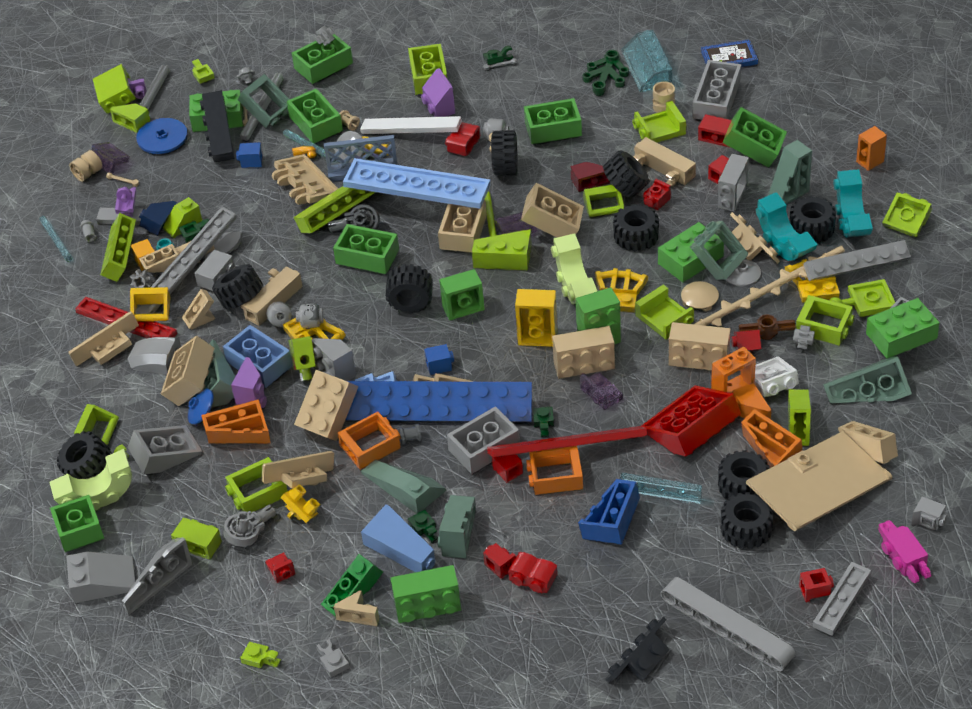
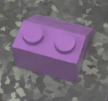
M438 68L422 87L423 95H421L423 104L428 106L429 113L433 114L434 117H446L455 114L453 87L441 69Z
M246 357L231 384L235 403L240 405L259 399L262 409L266 406L267 398L264 395V384L253 362L249 357Z

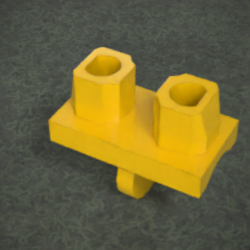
M300 484L285 492L280 498L287 504L285 507L290 511L287 515L289 519L295 516L299 521L302 519L305 523H308L319 514L317 510L320 503L313 498L307 502L303 498L306 490Z

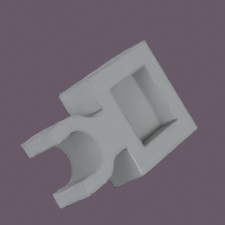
M328 639L326 640L327 648L323 649L319 644L316 646L319 654L322 656L320 657L321 664L331 678L349 669L350 666L339 648L333 651L332 643Z

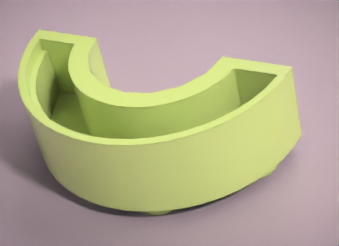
M575 233L554 238V246L551 247L553 257L556 258L558 272H556L557 280L559 283L562 282L563 296L568 297L572 304H576L575 298L597 292L593 278H588L585 273L581 258V248Z
M122 449L106 456V467L95 477L77 479L66 474L50 481L54 500L60 505L90 495L95 511L100 509V507L118 501L127 491L132 480V472L125 450Z

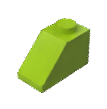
M136 103L110 108L114 123L138 133L142 126L151 121L148 109Z
M189 197L174 205L163 229L175 238L181 234L179 227L192 221L200 223L202 217L199 205Z

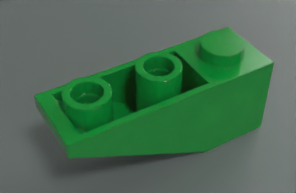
M358 554L321 605L336 617L334 610L336 603L358 591H362L363 596L374 586L383 574V571L371 561Z

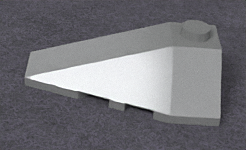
M183 537L171 540L156 552L123 598L122 603L128 616L192 566L187 543Z

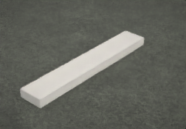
M461 116L365 119L360 131L361 134L458 132L462 119Z

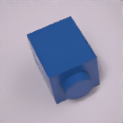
M261 142L240 143L239 150L236 151L237 161H240L241 168L262 167L263 153Z
M447 344L424 349L426 365L430 375L452 371L451 363L454 362L453 352L448 350Z

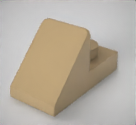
M200 289L182 316L189 329L197 328L215 319L209 310L214 300L207 290Z
M362 591L354 593L334 606L336 620L378 626V608L369 604L363 605Z

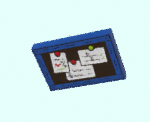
M750 40L701 47L705 64H707L708 60L741 64V67L758 64V58Z

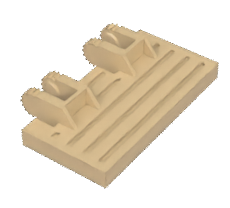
M305 154L274 162V167L277 170L272 173V178L275 181L277 180L279 186L291 184L295 188L290 191L289 196L295 199L298 205L318 202L338 189Z

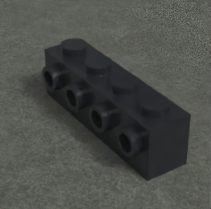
M220 90L203 93V100L200 101L201 110L205 111V116H202L204 126H207L208 131H205L206 141H210V146L207 147L209 157H213L214 163L235 159L223 92Z

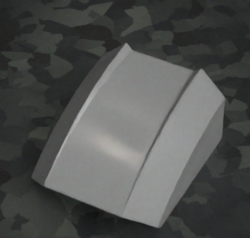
M154 337L137 341L128 356L131 369L167 375L173 354L181 347L180 340L174 337Z

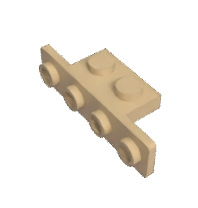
M732 212L730 215L739 224L732 233L749 253L746 259L752 260L761 250H764L778 264L780 262L776 257L778 253L771 246L767 248L765 245L768 243L761 236L758 238L755 236L757 233L751 225L747 227L745 225L747 221L740 214L736 216Z
M131 311L70 350L69 355L74 364L78 366L93 357L102 365L131 346L132 343L125 334L139 325L134 314Z
M327 451L265 463L262 466V482L267 484L282 481L292 489L299 484L306 486L327 481V474L325 472L333 470L334 452Z

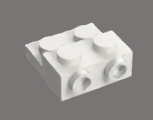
M779 356L756 364L755 386L764 397L774 396L782 390L793 389L799 384L797 370Z

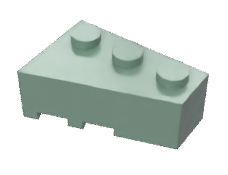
M799 140L783 148L768 194L771 195L777 192L785 204L809 192L812 150Z
M450 495L448 503L445 504V513L439 528L438 548H441L442 557L467 559L476 513L475 497Z

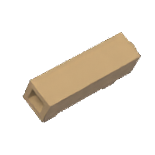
M646 137L641 142H638L634 148V158L642 166L645 164L666 175L669 178L666 183L671 185V187L676 182L686 185L696 176L695 162Z
M285 267L279 273L276 269L272 268L268 272L272 276L269 279L270 282L253 299L240 306L244 310L245 319L260 326L267 319L266 313L269 305L274 302L285 303L303 287L301 275L298 271Z

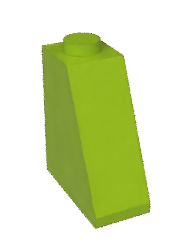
M789 389L788 430L802 439V446H809L811 418L809 390Z

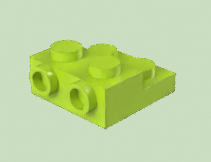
M897 192L882 225L917 237L932 212L931 203L925 199L913 198L907 193L901 194Z

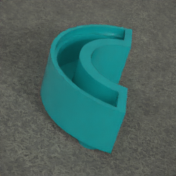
M859 169L837 171V179L833 180L834 190H837V204L835 208L836 215H839V230H843L845 237L871 235L873 227L870 214H865L862 200L863 184Z
M775 192L758 200L756 215L763 230L764 240L778 253L777 256L780 255L785 260L793 261L813 252L818 244L808 232L798 234L794 230L787 216V205L778 193Z

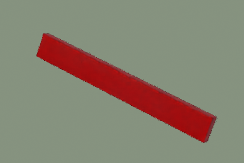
M636 426L487 447V452L492 457L644 437L647 435V428Z

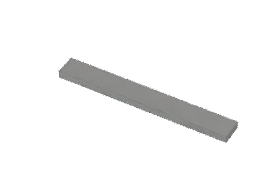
M222 206L150 288L168 287L169 294H171L237 219V215ZM161 304L137 305L136 314H153Z

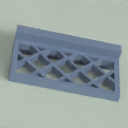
M394 135L324 143L328 176L331 182L344 180L352 164L349 163L352 158L366 160L371 156L375 160L370 161L397 165ZM391 141L387 148L381 145L383 142ZM366 144L373 145V147L370 150L366 149L364 146ZM348 146L356 147V149L353 152H350L346 148ZM336 148L338 151L333 154L328 149ZM377 148L383 151L379 156L373 153ZM360 150L366 153L362 158L356 155ZM342 152L349 155L345 160L338 157ZM386 154H389V155H391V156L393 157V158L383 159V157H384ZM334 160H336V161H338V162L341 163V164L331 165V163H332Z

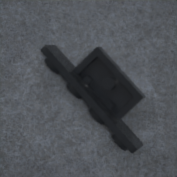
M664 616L658 620L654 618L646 626L648 629L646 633H641L633 641L635 645L632 649L630 647L627 648L620 656L622 660L619 663L615 662L608 669L609 675L605 678L607 682L615 679L626 666L641 681L654 669L670 650L655 634L667 620Z

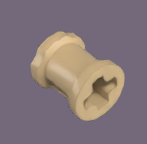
M347 110L341 111L339 114L341 115L342 124L346 125L351 131L357 129L360 123L359 117L350 115Z

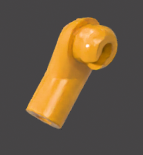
M313 146L292 148L293 156L307 154L308 158H314L317 155L316 149Z

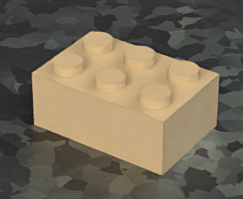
M536 183L526 197L521 220L555 237L574 233L576 235L580 228L584 206Z
M485 200L481 209L453 204L447 205L438 232L440 249L472 253L474 240L480 239L487 217Z
M672 322L669 336V366L712 370V363L730 354V328Z
M609 326L552 336L553 360L558 379L615 369L614 340Z
M195 336L176 350L173 354L161 395L177 406H180L184 402L190 401L194 395L203 391L205 378L209 374L208 368L213 360L214 347L200 337Z
M316 370L294 425L337 441L338 432L343 427L358 386Z

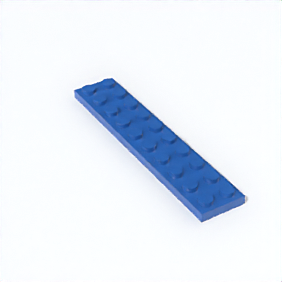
M347 381L358 386V389L345 420H362L379 412L382 417H386L389 421H471L496 406L511 422H532V382Z

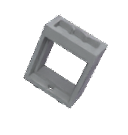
M731 154L718 180V208L735 212L748 185L749 157Z

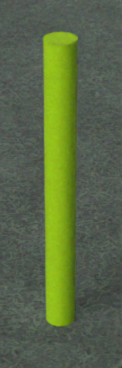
M488 191L484 200L486 202L489 236L491 237L497 236L491 194Z

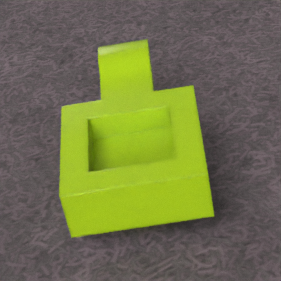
M199 59L192 61L194 65L192 72L199 84L215 78L213 71L207 64L202 66Z
M250 641L240 657L242 664L261 668L263 664L278 667L281 659L277 658L279 654L277 651L269 650V646Z

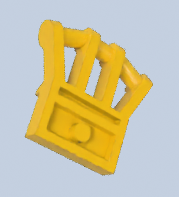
M803 259L794 265H787L785 270L792 272L802 267L807 259ZM835 276L809 281L808 278L802 280L800 277L792 280L798 287L802 303H805L808 295L826 300L840 297Z
M618 268L604 272L595 271L599 290L607 289L602 279L612 278L610 287L620 301V312L635 313L637 295L646 285L648 275L632 272L631 269L620 271ZM618 278H625L623 289L616 288ZM630 279L638 282L633 290L629 289Z
M296 318L283 324L284 331L291 339L308 337L314 334L321 339H329L322 330L333 334L334 336L331 339L343 340L346 337L343 330L327 323L324 318L323 323H320L318 328H302L300 322H296Z

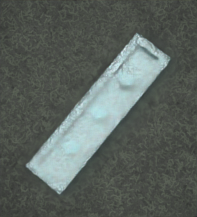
M621 473L620 480L636 481L639 494L701 504L702 485Z

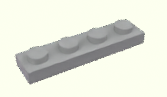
M851 562L813 621V627L833 636L870 577L871 570Z

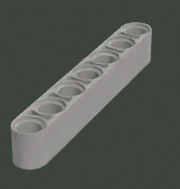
M674 577L660 593L666 603L776 671H783L796 655L795 650L788 643L679 577Z

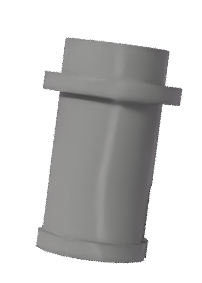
M84 220L81 222L80 230L83 232L87 242H93L96 239L93 230L94 224L89 220Z

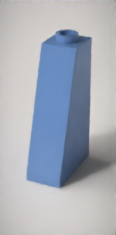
M385 505L361 531L363 545L414 572L430 570L435 565L434 549L388 505Z

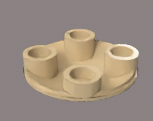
M699 281L686 285L681 292V298L685 307L709 311L717 302L719 293L712 284Z

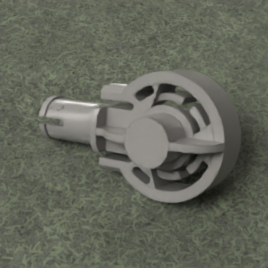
M268 505L257 513L241 511L228 517L223 531L227 543L239 547L252 545L257 540L258 534L264 530V522L276 516L275 509Z

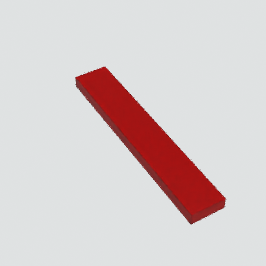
M85 297L75 308L76 313L108 325L128 313ZM137 321L138 327L130 331V333L144 338L175 337L178 334L177 329L155 321Z

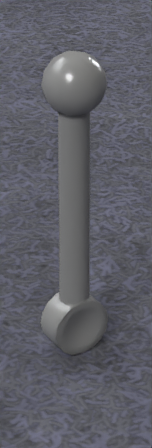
M513 58L510 61L492 65L485 64L483 68L484 70H489L490 68L507 64L515 65L517 64V59Z

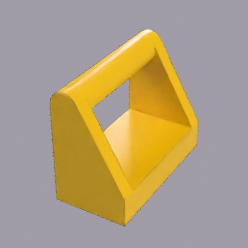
M168 287L130 289V311L134 314L137 321L169 320L170 294ZM143 304H164V314H136V307Z

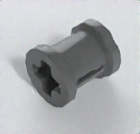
M419 424L404 429L399 427L402 445L409 441H422Z

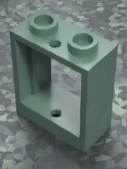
M265 74L245 88L237 99L265 128L269 125L274 126L280 120L279 117H285L289 113L287 101L290 99ZM261 89L281 108L271 117L251 98Z
M712 221L706 225V230L702 234L695 237L694 243L690 248L716 280L727 279L749 253L723 221ZM715 233L731 252L720 266L704 248L705 243Z

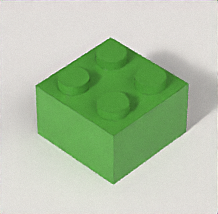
M475 269L439 279L442 307L449 320L484 310L482 282Z
M90 495L50 508L65 552L104 539Z

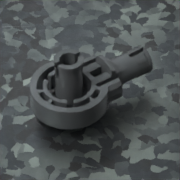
M358 205L351 212L345 213L346 218L328 223L331 226L329 227L331 233L344 230L346 224L370 228L371 226L373 227L372 229L377 230L380 225V215L372 206ZM362 208H369L373 211V213L367 210H362Z

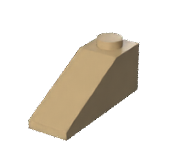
M855 421L838 427L839 432L843 431L878 463H888L891 459L898 456L895 433Z

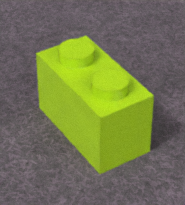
M184 517L171 534L172 540L181 537L186 540L189 553L209 560L222 542L219 529L215 526H208L199 523L197 520H190Z

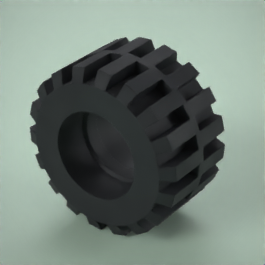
M515 130L492 132L491 159L494 175L517 173L518 150Z
M619 150L603 165L604 173L610 183L620 193L629 198H634L650 182L643 166L632 155L623 150Z
M817 196L803 197L800 200H796L795 204H792L789 221L798 234L808 232L816 243H821L822 240H828L835 231L836 208L832 206L831 202H827L825 198L821 199Z
M631 204V206H624V209L620 208L613 218L615 242L621 248H626L629 251H643L645 248H651L659 239L658 214L655 213L654 209L641 204Z
M245 264L223 274L213 285L212 291L224 309H233L253 299L262 289L263 283L252 265Z
M404 264L402 267L397 266L395 270L389 272L386 280L385 296L386 301L389 302L391 307L394 306L395 310H401L404 313L405 311L413 313V311L419 312L420 309L424 310L427 308V305H430L433 279L426 269H421V266L416 267L414 264L408 266Z
M82 431L80 434H74L73 437H70L62 445V449L59 450V456L57 457V466L64 475L69 474L77 479L92 478L104 470L107 463L105 457L111 455L112 452L110 447L97 435L90 431Z
M742 450V452L734 451L733 454H727L726 458L721 460V464L718 467L719 492L722 493L725 499L732 495L736 497L738 493L745 494V492H750L751 495H754L755 492L746 484V481L770 469L767 460L763 459V456L760 454L755 455V452H747V450Z
M745 492V494L738 493L736 497L732 495L729 497V501L726 500L721 508L720 529L722 536H725L727 542L731 541V545H739V548L744 549V547H748V549H753V546L760 547L761 543H766L772 535L774 511L755 493L754 495H751L750 492ZM742 519H750V520H753V521H752V522H744V521H741V520H742Z

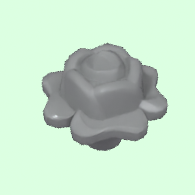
M245 67L239 70L237 79L243 80L246 85L252 83L251 78L256 74L255 70Z

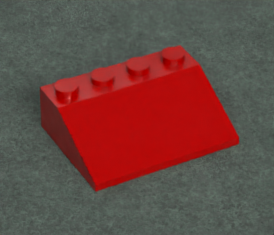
M695 385L641 426L647 428L648 436L670 452L686 457L692 454L697 447L705 444L714 434L719 433L727 424L732 423L741 414V411L733 393Z

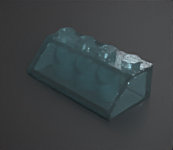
M654 30L637 33L621 49L640 92L653 90V86L658 82L672 83V68Z

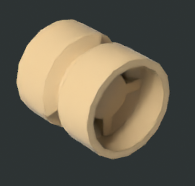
M658 82L653 86V109L655 112L665 111L666 102L673 101L675 104V87L672 83Z
M89 150L81 155V158L72 161L69 167L73 175L83 182L91 174L101 170L103 165L98 155Z

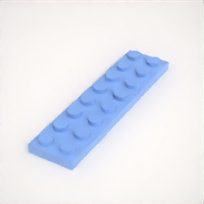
M354 158L343 180V186L481 209L490 187V180Z

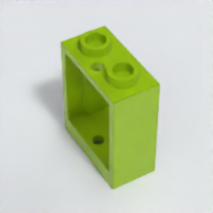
M808 295L796 320V329H800L801 325L810 326V331H815L814 339L840 346L842 340L847 338L848 326L853 325L855 315H852L853 307ZM814 312L842 319L838 328L810 321Z
M269 457L225 477L227 482L225 490L229 497L233 496V502L237 510L255 512L281 500L280 497L288 491L287 485L282 481L272 482L271 486L245 498L239 490V487L262 477L263 464L272 462Z

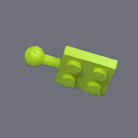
M885 279L849 285L848 293L851 298L841 300L838 297H833L830 299L833 302L849 306L854 305L859 317L886 311L895 303Z

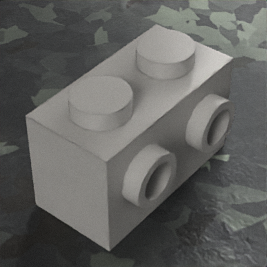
M213 250L195 272L197 286L212 291L215 282L223 274L235 268L233 256Z

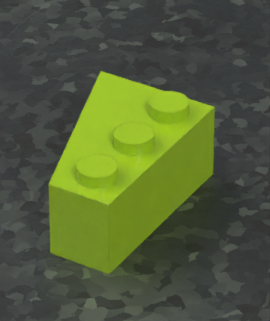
M531 229L475 239L472 249L473 268L528 270L532 246Z

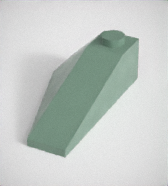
M212 339L209 344L214 347L213 360L208 368L209 374L205 378L204 389H210L213 392L214 398L211 407L228 404L232 398L234 399L231 384L235 379V375L218 344Z
M897 356L881 360L823 384L830 403L894 401L912 394Z
M374 460L361 471V474L416 514L423 511L446 491L444 486L430 477L378 460Z

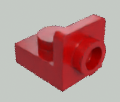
M284 552L265 561L268 570L277 583L295 575L294 564L291 559L288 560Z

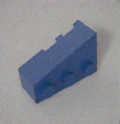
M616 479L601 496L602 500L596 506H592L589 515L578 522L583 539L615 544L623 543L640 496L636 481Z

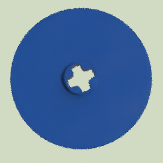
M160 118L142 126L137 133L136 139L138 146L145 152L164 154L182 146L187 139L188 133L186 126L179 120Z

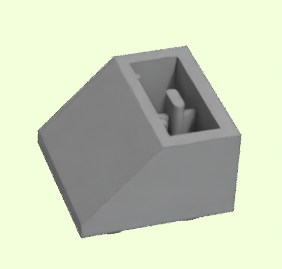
M312 339L315 368L318 371L345 381L356 377L352 350L342 340Z

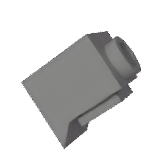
M922 496L913 512L911 526L919 524L937 531L939 526L943 527L946 522V505Z

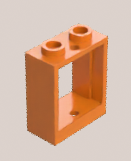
M742 347L712 363L711 389L732 393L734 389L752 383L755 384L756 358L745 347ZM740 370V375L728 381V376Z
M379 412L338 432L340 447L360 470L374 460H380L400 449L399 440L401 436L398 430L393 429L389 420L386 417H382ZM376 430H379L386 438V440L365 451H362L356 444L357 440Z
M577 446L529 452L530 459L526 460L527 472L532 474L528 475L529 486L534 487L535 495L583 489V475ZM571 463L572 475L538 479L536 467Z

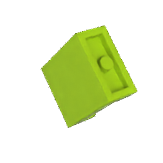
M122 64L93 78L98 103L107 114L110 113L111 107L122 106L135 100L127 79L130 78V75Z
M673 101L666 102L665 111L641 117L638 111L634 112L632 123L634 128L639 131L642 140L646 137L658 143L686 134V120Z
M664 284L635 302V316L665 340L670 336L672 322L692 324L694 322V309L690 307L685 310L668 296V288Z

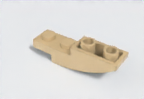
M190 242L177 248L170 244L139 258L140 262L148 272H164ZM214 245L209 249L207 253L215 250Z

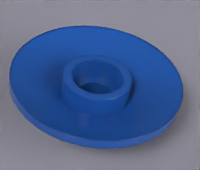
M203 389V391L190 400L188 405V421L190 424H199L202 421L201 415L209 413L214 398L213 392L210 389Z

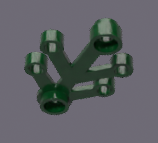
M608 50L604 58L587 63L588 72L582 74V80L585 83H590L593 77L601 74L600 79L592 84V91L597 96L603 95L606 91L605 83L609 75L614 79L617 88L625 86V79L623 77L629 76V68L620 62L621 56L617 50ZM613 65L619 69V74L612 68Z

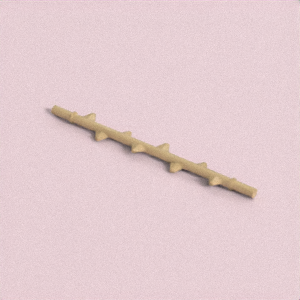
M839 246L828 253H823L818 258L810 256L808 261L842 254L845 250L842 246ZM804 265L792 272L781 269L779 279L760 289L751 287V294L732 304L724 300L721 301V310L704 319H700L694 325L707 326L712 324L721 327V318L739 308L750 309V302L769 292L777 296L780 295V286L799 276L808 278Z

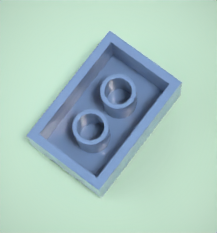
M251 325L223 346L226 361L238 370L245 358L249 357L259 372L265 388L293 366L290 350Z

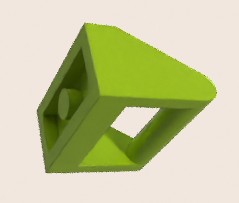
M613 185L584 189L583 199L589 218L618 213L620 208L624 209L622 194ZM616 197L618 206L594 210L591 208L590 201Z
M87 404L74 434H80L82 431L92 432L96 421L109 422L102 437V441L108 445L119 417L96 405Z

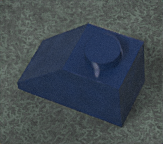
M168 201L150 204L147 209H143L140 213L139 218L141 221L139 226L158 236L177 202Z

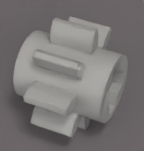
M324 25L315 32L317 34L315 40L318 44L323 43L326 46L335 39L333 37L335 32L332 27L327 28Z
M138 269L135 271L136 274L130 276L132 278L130 285H133L135 288H148L153 285L151 282L153 275H149L147 269L142 273Z
M801 325L800 329H795L793 343H797V348L807 349L808 345L813 346L815 331H810V326Z

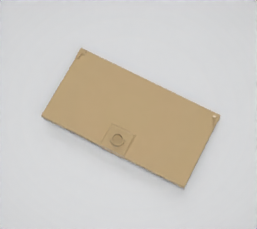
M842 431L748 479L746 484L793 531H797L891 480L892 475Z

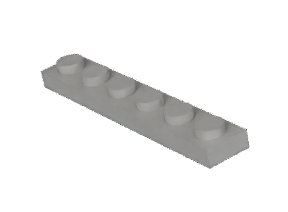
M905 240L806 261L803 265L808 280L813 281L908 260L911 256Z

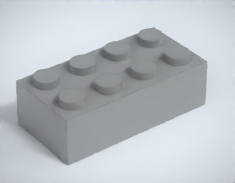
M714 60L707 61L693 100V119L702 120L705 114L728 119L741 81V64Z

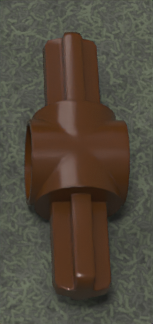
M765 314L757 319L756 323L740 324L738 329L739 331L758 329L760 330L761 339L770 340L775 335H778V331L795 330L796 323L795 320L777 321L774 316Z

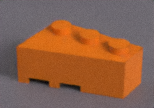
M259 399L201 415L209 443L271 444Z
M755 409L741 422L743 436L755 452L767 460L770 468L803 451L802 439Z

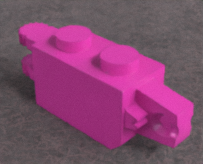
M890 520L880 523L878 530L883 538L881 547L883 552L892 559L894 567L900 570L903 576H908L912 583L919 582L917 571L925 579L931 577V571L927 567L928 554L910 529L905 526L897 528Z

